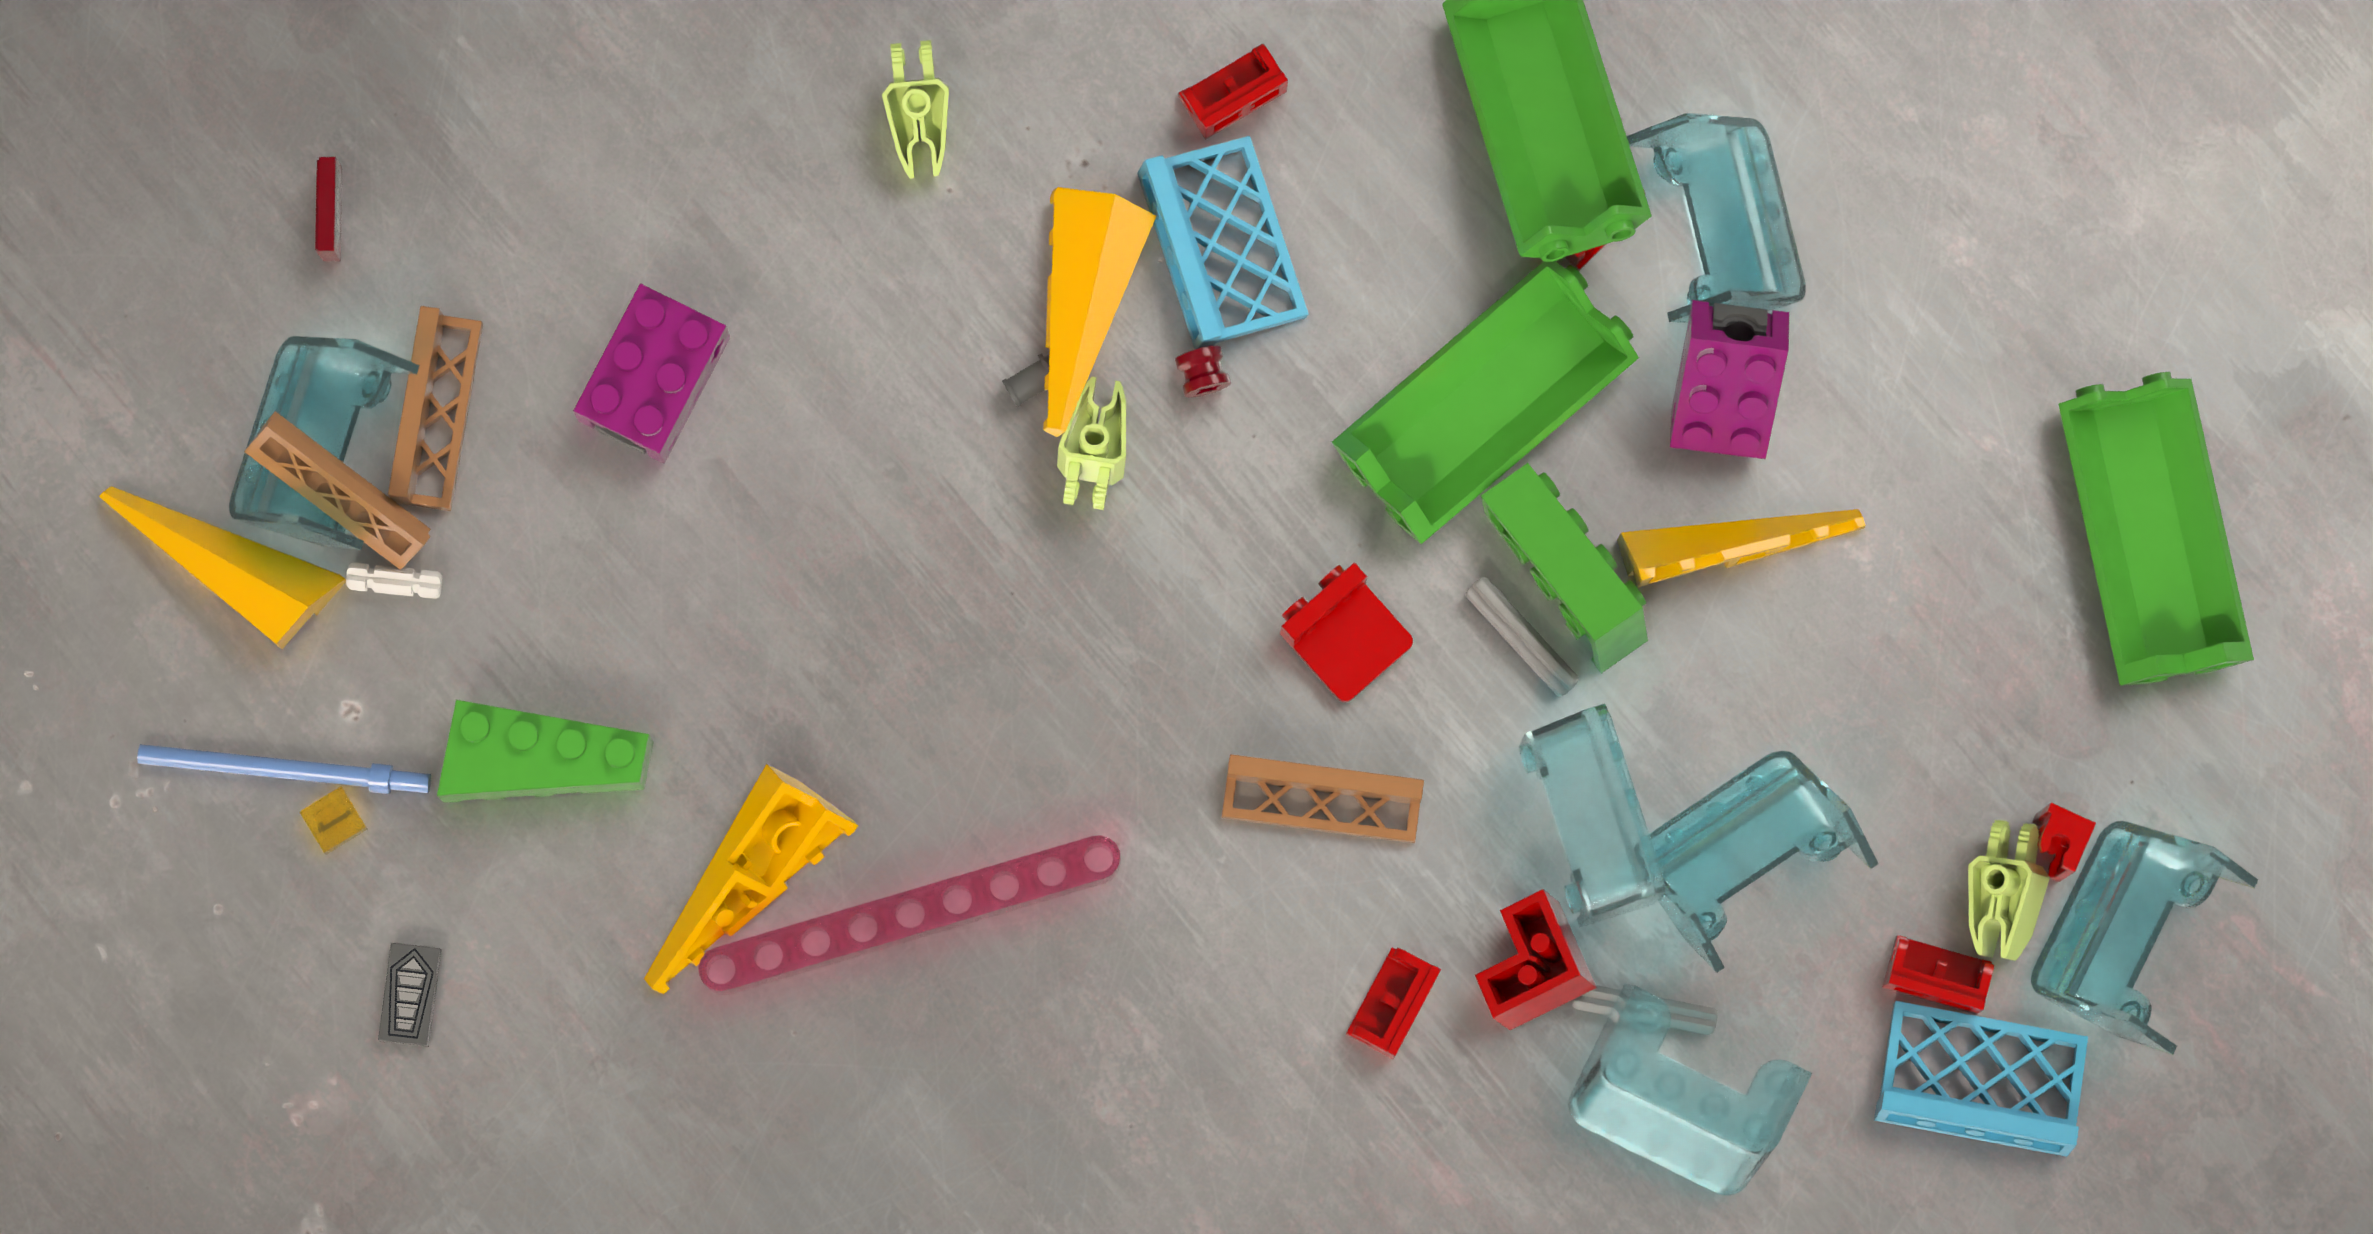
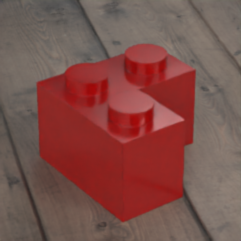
M1542 889L1500 910L1518 954L1475 974L1493 1019L1508 1030H1512L1597 988L1560 902L1547 891Z

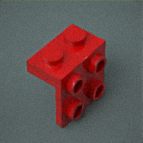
M1355 562L1346 570L1341 565L1331 570L1318 583L1323 590L1309 602L1304 597H1301L1282 614L1286 622L1281 626L1280 631L1283 639L1340 702L1344 703L1350 702L1403 656L1413 644L1411 634L1366 585L1368 576Z

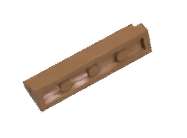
M420 306L388 496L396 503L451 511L483 329L482 321L444 316L439 308ZM443 329L469 331L467 349L450 361L440 347ZM440 355L446 364L436 371ZM465 361L463 376H461L455 367ZM452 371L461 384L460 393L457 398L442 408L432 394L434 382ZM432 402L438 411L428 418ZM457 408L455 422L453 423L447 414ZM441 418H444L453 431L452 440L446 447L433 454L424 441L426 429ZM424 449L430 458L420 464L422 450ZM449 455L447 469L445 470L439 461ZM433 465H436L445 478L442 498L415 494L418 476Z
M276 411L268 418L244 451L400 570L430 538L428 533L431 529Z
M1230 754L1222 818L1415 843L1424 780ZM1236 781L1257 783L1268 797V800L1255 810L1233 808ZM1267 785L1280 786L1283 788L1279 790L1277 793L1273 794L1267 787ZM1293 788L1305 790L1316 804L1313 809L1302 817L1289 815L1278 801L1279 798ZM1315 791L1332 794L1322 801ZM1340 795L1353 796L1365 812L1351 823L1338 822L1326 806ZM1363 798L1378 799L1380 801L1370 807ZM1389 801L1409 803L1406 831L1386 828L1374 812ZM1273 804L1280 814L1262 811ZM1321 810L1328 820L1311 817ZM1370 817L1377 827L1360 825V823Z

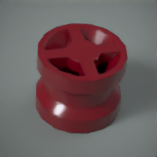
M1221 346L1202 347L1175 358L1177 369L1184 373L1186 380L1183 385L1185 397L1204 396L1231 385L1229 374L1224 372L1220 362L1223 358Z

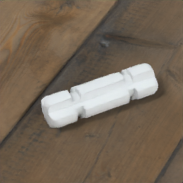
M353 562L349 564L347 569L346 585L349 589L357 591H367L368 588H373L376 593L413 596L414 593H418L420 597L436 599L440 597L443 578L438 571L421 570V573H416L415 569L402 568L400 570L397 567L376 565L374 569L370 568L369 564Z

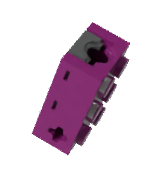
M640 283L573 410L577 420L592 429L596 425L598 432L643 454L647 452L649 457L665 464L730 339L727 326Z
M1692 300L1671 409V448L1766 459L1789 351V312L1772 310V314H1770L1768 309L1714 303V306H1709V302Z

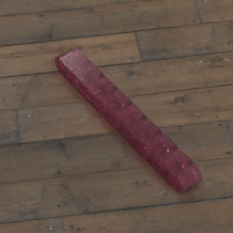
M1102 835L1091 836L735 941L707 951L701 958L698 966L699 976L704 985L713 993L729 995L1107 883L1117 875L1121 865L1120 850L1116 843L1108 837ZM1094 848H1104L1113 857L1112 865L1103 872L1090 870L1084 862L1086 854ZM1046 862H1058L1064 867L1066 875L1060 884L1048 886L1039 880L1037 875L1039 868ZM999 876H1011L1019 884L1018 892L1009 900L998 899L991 892L992 882ZM954 889L965 890L972 897L970 907L961 914L951 913L944 906L946 895ZM907 903L919 904L924 909L923 921L914 928L903 927L897 921L899 909ZM860 917L872 918L877 923L876 935L867 942L856 941L850 935L852 923ZM813 931L825 932L830 937L829 948L819 956L809 955L803 949L805 937ZM766 945H776L781 948L783 953L781 963L772 970L761 969L756 963L758 951ZM726 958L734 962L735 974L729 982L717 984L711 981L709 970L716 960Z

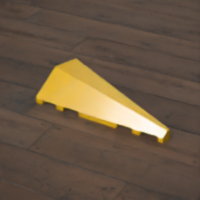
M1057 187L1050 196V204H1054L1053 228L1049 232V245L1053 246L1052 273L1048 276L1046 318V348H1050L1049 373L1045 376L1044 390H1048V418L1043 422V430L1055 437L1063 434L1068 427L1156 219V215L1117 194Z
M111 486L99 496L281 649L288 644L313 614L317 616L346 583V579L340 574Z
M1852 509L1621 532L1617 543L1628 577L1634 575L1639 588L1724 563L1726 568L1864 529L1866 525L1860 510Z
M766 764L644 980L652 989L662 994L666 993L670 989L668 982L690 963L695 966L699 965L707 958L704 952L724 934L730 937L733 936L788 889L787 880L807 863L815 866L825 857L822 851L843 833L850 836L857 829L858 825L854 820L799 780Z

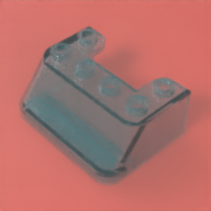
M1624 984L1570 1095L1568 1107L1572 1119L1581 1127L1715 1193L1734 1195L1741 1192L1780 1142L1812 1073L1786 1060H1771L1764 1063L1757 1070L1746 1095L1741 1094L1658 1053L1671 1025L1670 1010L1661 998L1635 985Z

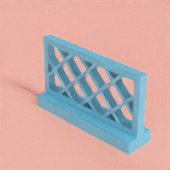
M1250 136L1165 159L1161 155L1146 159L1143 162L1137 175L1149 211L1156 215L1153 224L1194 349L1215 346L1218 342L1307 318L1309 313ZM1242 152L1247 172L1241 182L1216 169L1224 155ZM1215 158L1211 166L1202 162ZM1190 165L1206 174L1196 195L1178 185L1173 169ZM1211 178L1236 191L1226 211L1201 198ZM1249 178L1251 179L1254 190L1246 186ZM1241 194L1259 203L1262 216L1256 227L1231 214ZM1183 199L1191 203L1188 211L1186 210ZM1196 206L1221 219L1211 239L1194 231L1192 228L1190 217ZM1226 222L1251 235L1241 255L1216 243ZM1264 222L1269 234L1261 231ZM1255 239L1274 249L1277 260L1270 272L1245 259ZM1198 244L1206 248L1202 256ZM1211 251L1236 264L1226 284L1207 274L1204 263ZM1241 267L1266 280L1256 300L1231 288ZM1279 267L1283 279L1275 275ZM1270 284L1288 292L1293 309L1277 313L1260 304ZM1213 289L1220 292L1217 301ZM1225 296L1250 308L1243 323L1225 328L1219 311ZM1255 312L1264 316L1262 318L1252 320Z
M1895 1001L1892 1008L1880 1097L1876 1103L1874 1121L2067 1157L2077 1145L2079 1127L2076 1125L2088 1036ZM1903 1016L1922 1019L1933 1035L1913 1048L1901 1033ZM1936 1022L1948 1025L1940 1029ZM1957 1026L1970 1028L1981 1042L1979 1046L1963 1057L1959 1055L1945 1036ZM1984 1031L1993 1032L1996 1034L1988 1038ZM2005 1035L2018 1037L2029 1051V1054L2009 1066L1994 1046V1043ZM1938 1040L1954 1063L1933 1076L1918 1053ZM2032 1040L2045 1043L2037 1047ZM2053 1044L2074 1048L2072 1066L2060 1075L2055 1072L2042 1054L2043 1051ZM1900 1045L1906 1054L1897 1059L1898 1047ZM1986 1049L2002 1072L1982 1085L1966 1062ZM2034 1058L2050 1079V1082L2030 1094L2014 1071ZM1909 1059L1927 1081L1915 1090L1893 1087L1895 1069ZM1957 1068L1975 1090L1962 1100L1950 1098L1939 1084L1941 1079ZM2071 1075L2068 1089L2063 1080ZM2006 1077L2023 1099L2011 1109L1998 1107L1987 1092L1988 1089ZM2055 1086L2067 1102L2065 1119L2047 1116L2035 1099ZM1931 1087L1936 1095L1924 1093V1091ZM1979 1096L1985 1104L1972 1102V1100ZM2028 1105L2033 1113L2020 1110Z

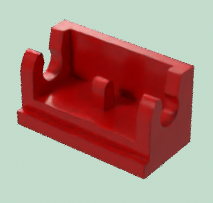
M1261 44L1197 84L1178 93V97L1206 140L1286 93L1288 79L1267 47Z
M2050 803L2035 814L2032 823L2038 826L2039 841L2037 845L2040 852L2045 853L2047 851L2050 855L2054 854L2053 860L2049 863L2047 874L2050 879L2060 882L2076 871L2096 822L2054 803Z
M1897 935L1882 987L1978 1014L1985 1007L1994 964L1988 960H1981Z
M1392 947L1346 1035L1394 1059L1441 969L1397 947L1395 949Z

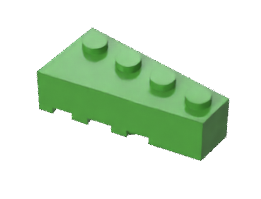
M1527 463L1481 495L1484 513L1520 563L1524 565L1531 561L1534 565L1530 569V573L1546 599L1553 601L1558 597L1561 602L1558 608L1567 622L1565 625L1576 640L1584 635L1587 637L1593 650L1594 657L1591 661L1602 674L1648 641L1643 606L1646 604L1645 598L1631 580L1623 583L1614 572L1617 564L1609 551L1602 544L1595 547L1585 534L1589 532L1588 527L1574 508L1566 511L1556 499L1560 496V492L1551 478L1545 472L1537 475L1529 463Z
M456 700L437 796L444 803L474 799L493 800L519 796L538 797L579 792L582 794L645 789L654 742L650 735L646 733Z

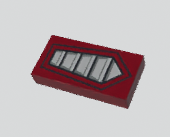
M319 157L316 171L315 250L324 262L341 261L342 166L336 157Z

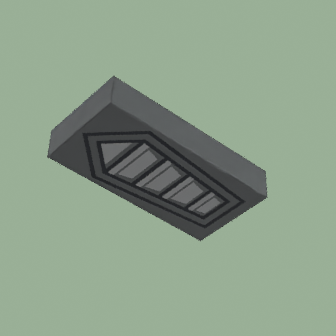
M391 943L378 1035L379 1041L429 1047L442 949Z

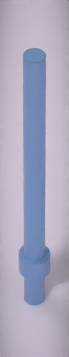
M142 744L139 746L137 755L138 764L369 787V792L390 794L391 790L429 793L431 787V774L393 770V765L372 763L371 768Z

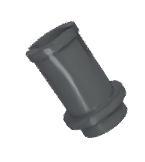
M1041 353L1038 355L1039 361L1012 377L1002 380L1017 407L1045 391V376L1049 373V355L1044 357Z

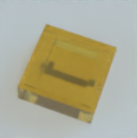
M342 786L299 811L326 855L368 830Z

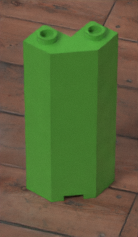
M1444 1L1442 6L1520 257L1541 258L1544 262H1553L1565 256L1611 242L1622 241L1633 236L1636 232L1635 229L1652 217L1584 1Z
M1543 261L1332 441V444L1352 474L1364 487L1370 486L1376 496L1386 505L1385 511L1420 544L1425 542L1639 359L1629 342L1634 337L1629 327L1618 316L1614 315L1610 319L1592 305L1584 291L1588 287V283L1574 266L1568 265L1564 268L1556 261Z
M2160 372L2142 378V386L2127 391H2105L2103 384L2086 386L2075 391L2077 398L2058 404L2120 686L2166 681L2168 677L2195 672V675L2254 660L2192 379L2172 378L2171 372Z

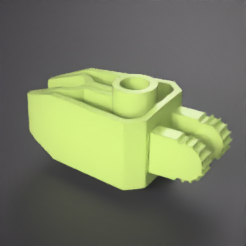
M931 40L920 41L919 59L923 66L924 79L905 81L904 66L906 63L904 49H902L901 43L890 44L894 82H891L882 93L896 151L909 178L915 177L912 147L915 143L919 142L918 120L920 122L921 141L927 143L931 149L933 176L939 175L945 152L949 86L940 78H935Z
M1091 377L1085 384L1068 427L1060 440L1057 467L1063 476L1067 478L1063 497L1064 504L1074 505L1079 492L1080 484L1078 481L1084 480L1097 483L1093 488L1092 494L1093 508L1104 510L1108 485H1114L1124 478L1126 461V400L1121 382L1115 381L1112 400L1109 405L1101 408L1098 424L1099 406L1093 402L1096 377Z
M1995 820L1992 823L1986 856L1979 855L1968 865L1969 928L1978 955L1993 958L2001 930V958L2016 961L2033 935L2050 879L2044 868L2036 865L2037 844L2039 841V830L2036 824L2025 823L2021 826L2015 860L2007 859L2011 832L2009 823L2003 820Z

